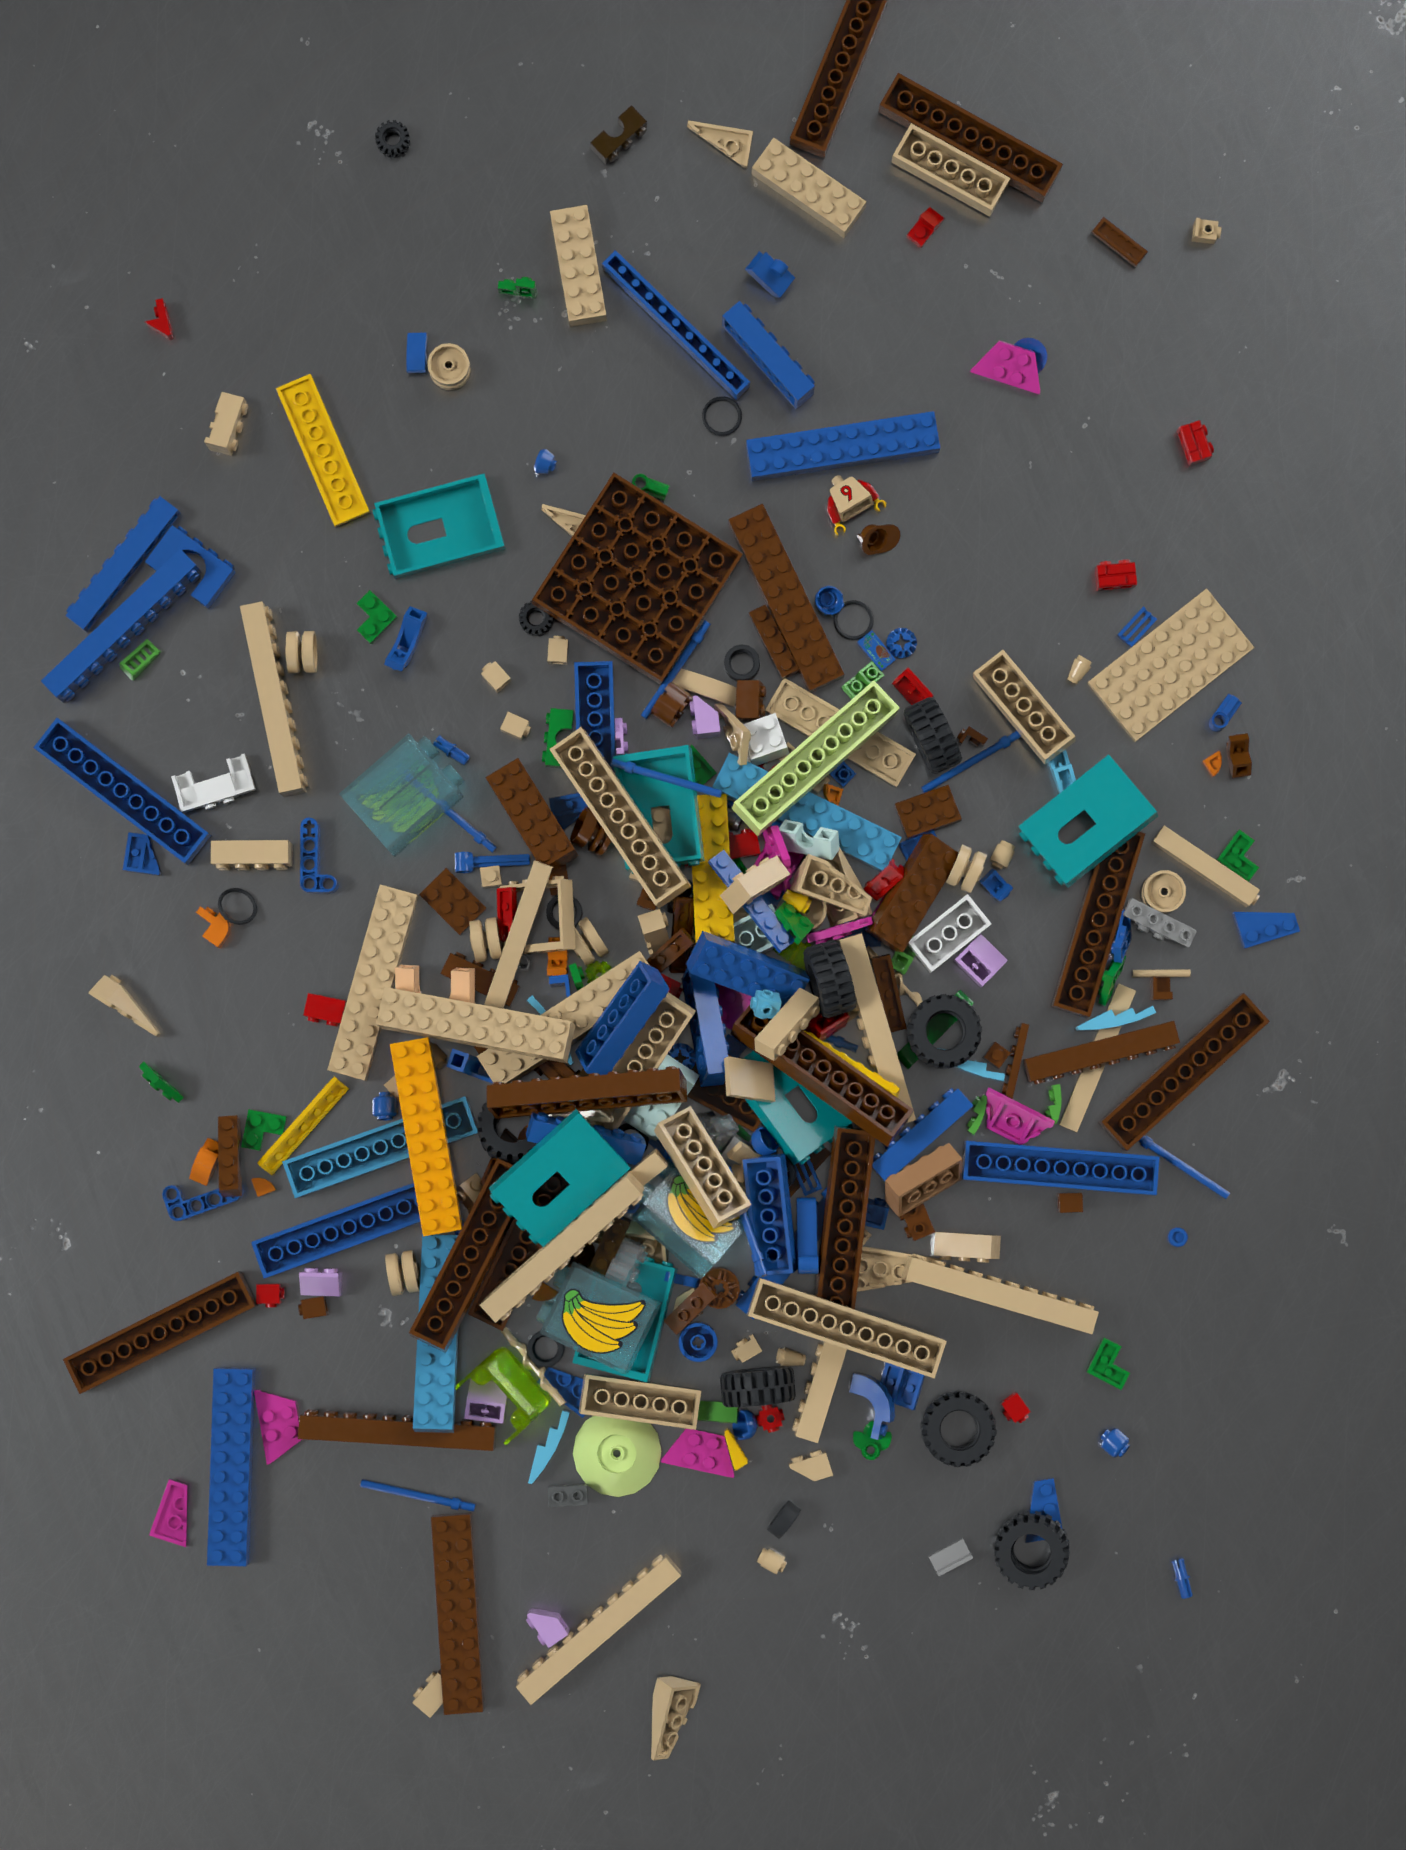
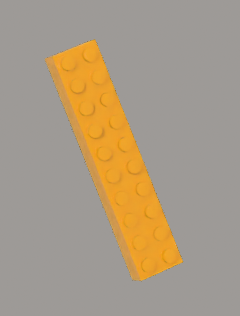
M426 1037L390 1044L423 1237L461 1230L463 1224L430 1038Z

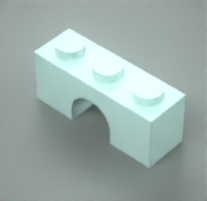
M784 820L779 827L789 852L810 854L832 860L839 851V834L837 830L820 827L815 836L810 837L804 832L803 823Z

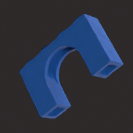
M172 525L145 562L157 571L179 549L185 554L193 553L202 557L206 565L205 575L191 596L209 609L236 572L232 569L234 565L226 559L222 562L217 558L218 554L210 548L206 550L202 547L203 543L197 538H189L186 530L180 526L176 528Z

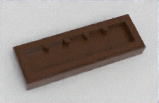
M1105 217L1100 220L1091 232L1135 268L1148 253L1146 249Z
M704 1281L664 1322L678 1335L718 1295Z

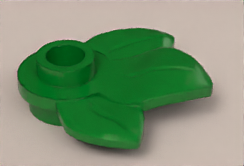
M870 1421L865 1426L863 1433L859 1431H854L853 1433L855 1446L861 1449L863 1457L867 1460L878 1458L880 1452L889 1447L892 1439L891 1432H887L886 1436H883L882 1439H872L871 1433L874 1421ZM868 1447H874V1453L869 1454L867 1452Z

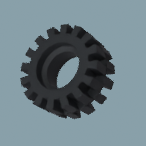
M387 120V123H381V127L377 128V133L375 132L377 147L387 157L392 155V158H395V155L401 156V153H405L407 151L406 148L410 146L409 133L406 126H403L401 122L397 123L396 120H393V122ZM391 132H395L400 136V140L396 145H389L385 141L386 136Z
M532 600L529 603H525L524 607H521L519 622L523 630L529 633V635H544L553 625V617L533 605ZM534 611H539L544 616L542 623L539 625H533L529 621V615Z

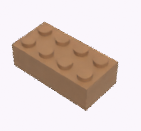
M950 1143L939 1146L931 1154L922 1156L919 1161L912 1165H907L902 1171L890 1175L885 1180L886 1203L898 1217L902 1216L961 1181L963 1159Z

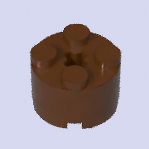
M670 682L664 689L666 691L657 699L650 714L673 728L685 713L684 709L690 704L693 696L673 682Z

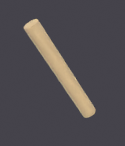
M1190 969L1132 970V977L1191 976Z

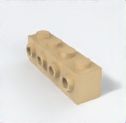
M799 988L755 1038V1051L773 1061L779 1055L782 1056L786 1047L796 1040L800 1031L806 1029L809 1021L818 1015L820 1011L819 998Z

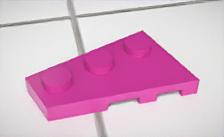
M169 1479L149 1536L186 1547L187 1484Z

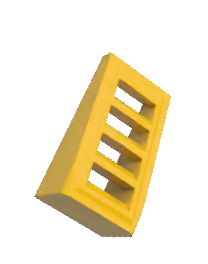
M727 1428L724 1430V1435L733 1467L736 1471L746 1465L748 1459L730 1429Z

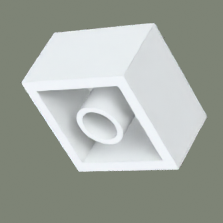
M776 713L743 724L751 733L748 753L752 764L758 766L790 754Z

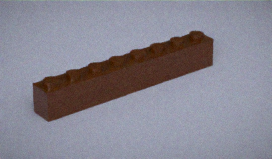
M1170 1021L1023 1059L1028 1081H1034V1084L1046 1082L1045 1078L1052 1076L1053 1080L1062 1078L1066 1072L1071 1071L1072 1075L1083 1072L1082 1068L1090 1066V1070L1101 1068V1063L1108 1062L1109 1065L1120 1063V1058L1127 1057V1060L1139 1058V1053L1145 1052L1147 1056L1157 1053L1159 1048L1164 1047L1165 1051L1176 1048L1175 1044L1180 1043L1175 1021Z

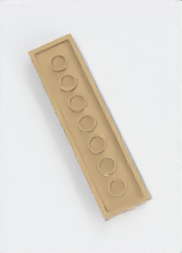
M786 678L782 680L765 709V712L770 715L776 713L777 719L808 737L839 711L838 708ZM876 732L847 759L897 788L916 754L883 734Z

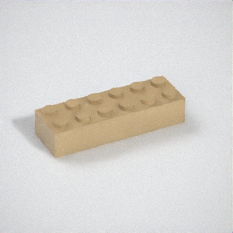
M910 124L892 156L891 163L989 217L1010 181L1008 176L913 124Z
M775 138L771 140L752 167V175L843 238H845L866 208L867 201Z
M587 205L550 211L569 326L573 327L607 321Z
M1004 650L973 672L974 680L1045 765L1075 742V735Z
M691 1106L657 1124L654 1130L655 1134L714 1229L748 1211L751 1206L750 1201Z
M824 1341L822 1344L818 1343L815 1353L818 1356L817 1362H813L809 1373L812 1375L811 1381L806 1382L804 1388L806 1397L805 1400L801 1399L798 1412L801 1413L799 1419L795 1418L792 1427L796 1437L818 1443L847 1349Z
M584 1374L579 1413L696 1430L701 1390Z

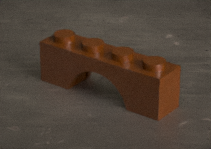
M237 1115L218 1117L219 1191L222 1197L242 1196V1177L239 1164L241 1122Z

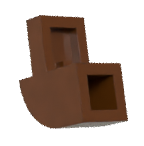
M1248 733L1229 736L1228 743H1226V751L1232 778L1251 775L1252 761L1249 754Z

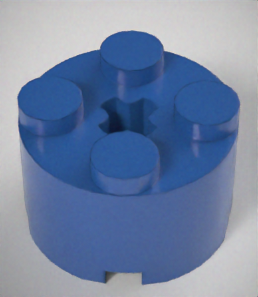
M693 1322L687 1325L680 1333V1351L691 1361H706L712 1357L717 1349V1335L713 1328L706 1323ZM695 1337H699V1339L704 1340V1342L701 1343V1347H697V1344H693V1341H695Z

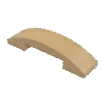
M681 669L672 681L683 690L735 707L737 687L685 669Z

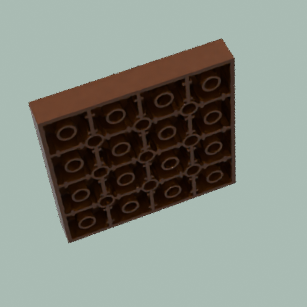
M613 472L534 595L532 604L661 685L741 560L743 553Z

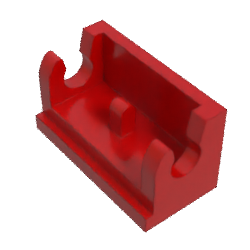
M909 667L892 682V685L910 705L928 697L933 698L934 696Z
M894 859L890 860L889 865L871 881H867L865 887H863V890L876 901L904 877V867L901 864L897 867Z

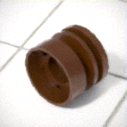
M586 806L573 827L570 842L581 848L589 842L588 851L593 852L595 850V854L601 856L612 841L590 808Z
M721 1266L712 1267L705 1271L700 1279L699 1286L705 1281L715 1293V1285L722 1283V1287L725 1289L716 1293L718 1296L709 1306L722 1309L732 1305L737 1300L740 1292L739 1281L735 1274L728 1268Z

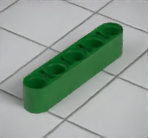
M961 989L955 994L958 998L968 1001L967 1003L970 1006L974 1004ZM946 1013L935 1015L930 1019L926 1028L929 1042L933 1045L958 1019ZM909 1042L897 1053L899 1061L907 1069L918 1060L917 1055L912 1052Z

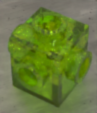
M596 960L594 964H590L585 970L587 973L586 979H588L587 983L589 984L597 979L598 976L596 975L598 973L603 975L612 967L603 960L601 963Z

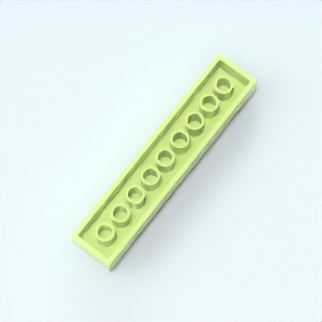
M872 681L738 798L732 806L733 811L759 836L895 717L900 707L875 681Z

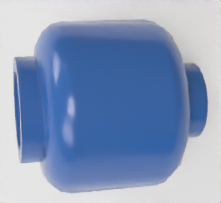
M380 1092L379 1096L372 1099V1113L377 1117V1120H393V1117L398 1113L397 1098L390 1096V1092Z
M1107 1429L1101 1436L1103 1440L1101 1448L1113 1458L1122 1457L1130 1447L1128 1444L1129 1438L1119 1429L1111 1431Z

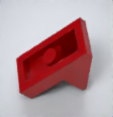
M929 207L919 216V220L909 231L907 237L922 248L945 218Z
M163 298L155 300L156 306L154 307L157 319L145 321V323L152 330L169 340H173L166 303Z

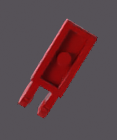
M516 887L497 888V924L501 942H506L517 911Z

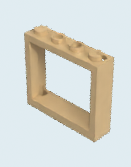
M553 876V880H548L545 888L558 887L560 941L526 945L524 954L575 949L572 880L564 879V876ZM522 880L521 884L518 881H509L508 885L500 886V888L516 887V892L524 891L527 880ZM502 942V951L506 942Z

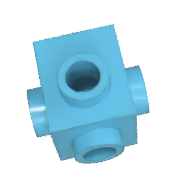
M756 990L755 996L750 1001V1008L753 1009L754 1016L760 1019H772L780 1011L782 1003L780 995L770 990Z

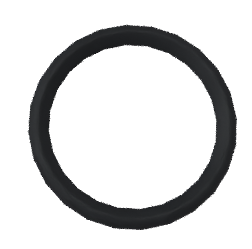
M715 397L703 408V424L707 430L715 435H729L735 432L741 424V408L738 403L729 397ZM725 400L735 406L738 412V420L732 429L719 432L708 425L706 412L712 403Z
M849 600L844 602V607L850 604H857L868 612L870 623L867 630L858 636L845 634L838 626L837 618L839 613L834 614V626L842 637L858 640L871 631L874 618L871 609L865 603Z
M227 889L218 899L219 912L230 923L237 925L247 924L256 916V901L250 893L243 889ZM231 892H240L246 895L253 904L252 915L244 921L229 918L222 909L224 896Z

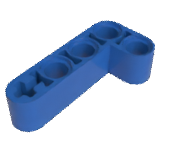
M305 818L300 825V886L305 892L310 894L334 893L339 886L337 879L332 875H320V826L315 819ZM310 822L315 826L311 828V835L315 836V838L305 837V835L309 836V830L306 826H309ZM309 841L315 843V847L311 851H307L305 848L306 843ZM309 860H313L315 863L314 868L311 870L305 868V864ZM313 879L314 887L306 889V881ZM328 879H332L334 882L331 889H325L324 883Z
M171 1185L165 1187L162 1196L170 1218L174 1221H183L240 1200L243 1197V1189L242 1196L222 1197L218 1188L185 1200L181 1188ZM170 1189H175L177 1192V1196L173 1200L168 1196ZM213 1194H217L220 1197V1201L216 1205L211 1202ZM196 1200L200 1201L202 1205L199 1211H195L192 1206ZM177 1207H181L183 1210V1215L180 1218H177L174 1214Z
M816 1197L796 1198L798 1274H818Z

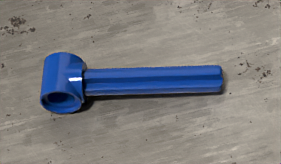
M472 852L454 853L455 873H471L474 871L473 868L498 865L500 867L530 865L529 854L473 856Z

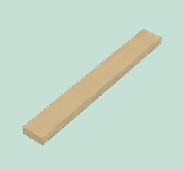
M536 860L533 862L484 1003L486 1006L504 1009L553 868L550 865Z
M1118 983L1107 1011L1112 1009L1114 1015H1117L1129 1009L1136 991ZM1121 1026L1098 1030L1094 1041L1118 1035ZM1106 1062L1101 1063V1068L1090 1070V1066L1082 1068L1083 1072L1080 1073L1059 1123L1060 1126L1076 1133L1078 1132Z

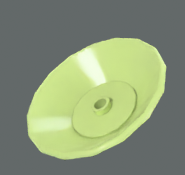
M592 1416L584 1422L575 1437L573 1457L577 1472L589 1487L603 1495L621 1497L634 1494L651 1482L659 1469L662 1450L658 1433L651 1423ZM614 1450H619L621 1455L615 1457L613 1455Z

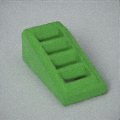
M146 639L119 663L120 669L133 681L150 665L161 651ZM147 648L152 654L149 655L144 649ZM140 653L146 658L145 661L139 656ZM134 659L140 663L139 666L133 661ZM130 664L134 668V670L129 668L128 665Z

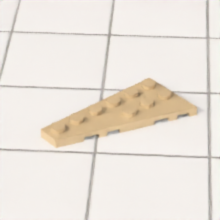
M862 1246L857 1292L910 1283L911 1281L901 1277L907 1256L913 1257V1254ZM924 1256L927 1257L926 1261L931 1262L932 1259L941 1261L940 1258Z

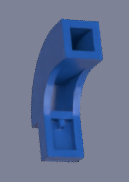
M411 606L404 614L396 642L386 657L384 665L399 671L407 668L420 639L427 612Z
M452 1049L446 1067L493 1083L477 1057Z
M859 1372L853 1373L849 1392L864 1396L872 1403L875 1410V1419L871 1438L876 1440L882 1439L883 1436H886L888 1430L886 1422H894L895 1407L893 1399L887 1388L876 1378Z

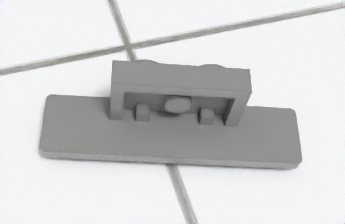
M1130 898L1123 913L1125 917L1133 920L1132 923L1138 925V930L1145 933L1150 931L1154 933L1153 937L1161 941L1170 939L1190 947L1197 932L1195 929L1133 898Z

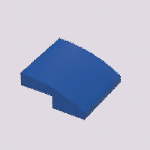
M886 1362L880 1382L889 1391L894 1404L915 1410L925 1375Z

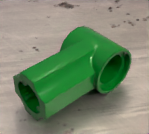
M637 474L633 477V485H635L637 480H642L645 486L640 488L655 499L665 501L670 485L650 479L644 474Z

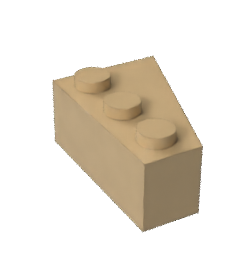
M225 392L221 393L215 410L214 422L210 424V429H212L210 438L206 437L204 441L210 451L232 456L233 451H236L238 446L236 438L243 428L242 416L246 415L248 404H246L244 397Z
M778 856L771 859L767 857L759 863L758 867L753 865L747 869L746 874L741 872L733 878L734 882L720 897L730 911L735 914L744 904H750L754 898L761 894L764 895L782 883L790 873Z
M660 909L638 916L650 956L669 940L666 927L669 926L665 912L661 913Z
M935 1232L934 1255L940 1256V1260H951L952 1256L959 1257L958 1261H970V1258H978L977 1262L989 1263V1259H1000L1001 1236Z

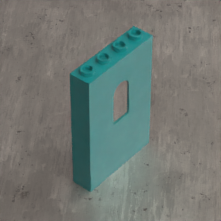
M485 473L374 503L376 509L372 511L375 521L379 520L380 527L377 528L380 539L384 538L385 545L382 546L385 557L389 556L388 570L390 575H394L395 579L505 550ZM442 518L447 536L418 544L412 543L408 539V530L412 526Z
M689 745L613 756V759L626 763L630 761L636 763V766L696 783L692 748ZM614 767L615 775L652 829L651 808L669 805L673 835L671 840L663 845L679 868L682 864L697 866L700 865V862L705 861L697 791L640 774H629L625 770ZM625 862L626 870L632 872L630 867Z
M1108 754L1018 826L1021 831L1019 835L1025 842L1029 841L1032 844L1031 850L1037 857L1039 855L1042 856L1045 860L1042 862L1049 871L1053 870L1056 873L1055 879L1061 886L1065 884L1069 888L1158 817V813ZM1085 810L1096 824L1073 843H1062L1058 838L1060 829Z
M754 1051L742 1058L770 1063ZM773 1065L775 1102L745 1100L793 1166L798 1162L802 1165L810 1159V1153L814 1151L817 1154L825 1148L823 1145L825 1142H833L835 1126L852 1128V1121ZM798 1085L817 1111V1119L812 1123L803 1121L785 1096V1094Z
M575 1109L489 1187L492 1193L490 1197L496 1204L500 1202L504 1206L503 1211L510 1218L512 1216L515 1217L517 1220L516 1224L522 1231L527 1230L531 1234L529 1238L534 1244L537 1245L539 1243L544 1247L621 1178L630 1167L585 1117ZM558 1171L570 1185L544 1207L535 1205L532 1201L533 1193Z
M625 1251V1255L616 1254L607 1276L595 1271L588 1300L598 1303L620 1304L624 1286L631 1281L637 1282L642 1288L640 1300H645L646 1302L644 1310L635 1319L638 1327L632 1334L620 1339L623 1346L614 1352L606 1354L592 1353L577 1345L572 1363L643 1382H650L678 1268H674L673 1263L662 1261V1264L654 1263V1258L646 1256L643 1259L636 1258L637 1254ZM666 1271L670 1272L668 1282L664 1281Z

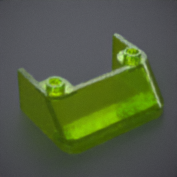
M504 1347L494 1350L456 1385L457 1390L469 1378L478 1385H485L492 1379L518 1408L511 1415V1423L516 1428V1431L503 1442L505 1445L512 1441L550 1405V1397L546 1391L540 1387L538 1382L514 1355Z

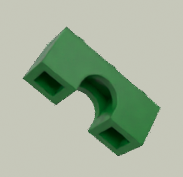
M551 708L550 713L546 714V724H549V730L544 734V743H547V750H543L542 762H545L546 767L562 769L550 748L557 744L556 738L559 733L573 731L574 710Z

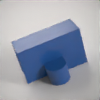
M759 251L745 268L773 297L780 298L795 279L787 270L789 267L779 259L774 260L767 252L762 254Z

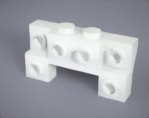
M241 754V756L233 759H226L230 773L202 782L194 783L190 771L179 776H171L181 812L185 813L198 808L209 810L217 807L216 804L224 802V804L234 802V798L239 797V795L255 791L256 788L246 754Z

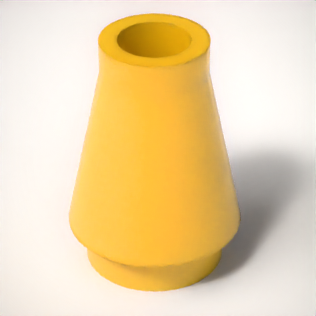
M789 889L786 890L782 897L784 901L794 906L798 913L802 912L805 914L812 902L809 896L790 891Z

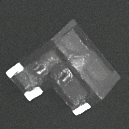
M714 1111L696 1114L719 1153H723L739 1131L732 1116L728 1114L717 1117Z
M627 1237L624 1238L616 1257L612 1259L605 1277L624 1286L634 1283L640 1274V1270H638L640 1263L644 1264L648 1256L646 1252L647 1246Z

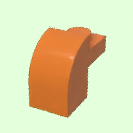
M200 906L196 913L211 923L203 937L221 949L230 935V922L225 920L220 912L215 917V911L208 906L205 909Z
M548 937V942L560 941V937ZM568 950L548 952L547 975L567 974Z
M207 1138L195 1158L189 1179L205 1186L208 1185L215 1173L218 1162L217 1141Z

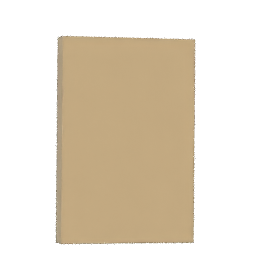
M735 1057L724 1058L726 1096L769 1103L775 1102L773 1064Z

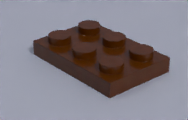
M949 784L895 803L896 811L908 840L962 821Z
M447 868L419 894L459 935L470 926L469 921L476 920L487 909Z

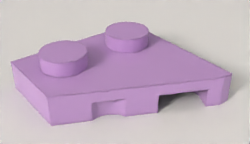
M615 718L617 756L628 753V742H624V734H627V723H623L622 718Z

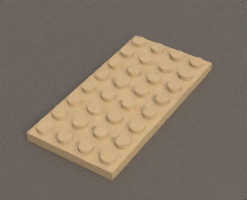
M1206 588L1092 678L1088 685L1134 742H1136L1255 647Z

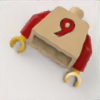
M840 475L835 476L831 481L834 487L829 490L831 496L828 498L827 511L832 523L835 524L834 532L836 535H838L836 529L839 526L843 528L844 533L846 531L845 526L840 521L844 523L874 505L876 512H881L878 508V503H881L884 508L886 507V502L879 500V495L870 483L856 480L854 477L843 480Z

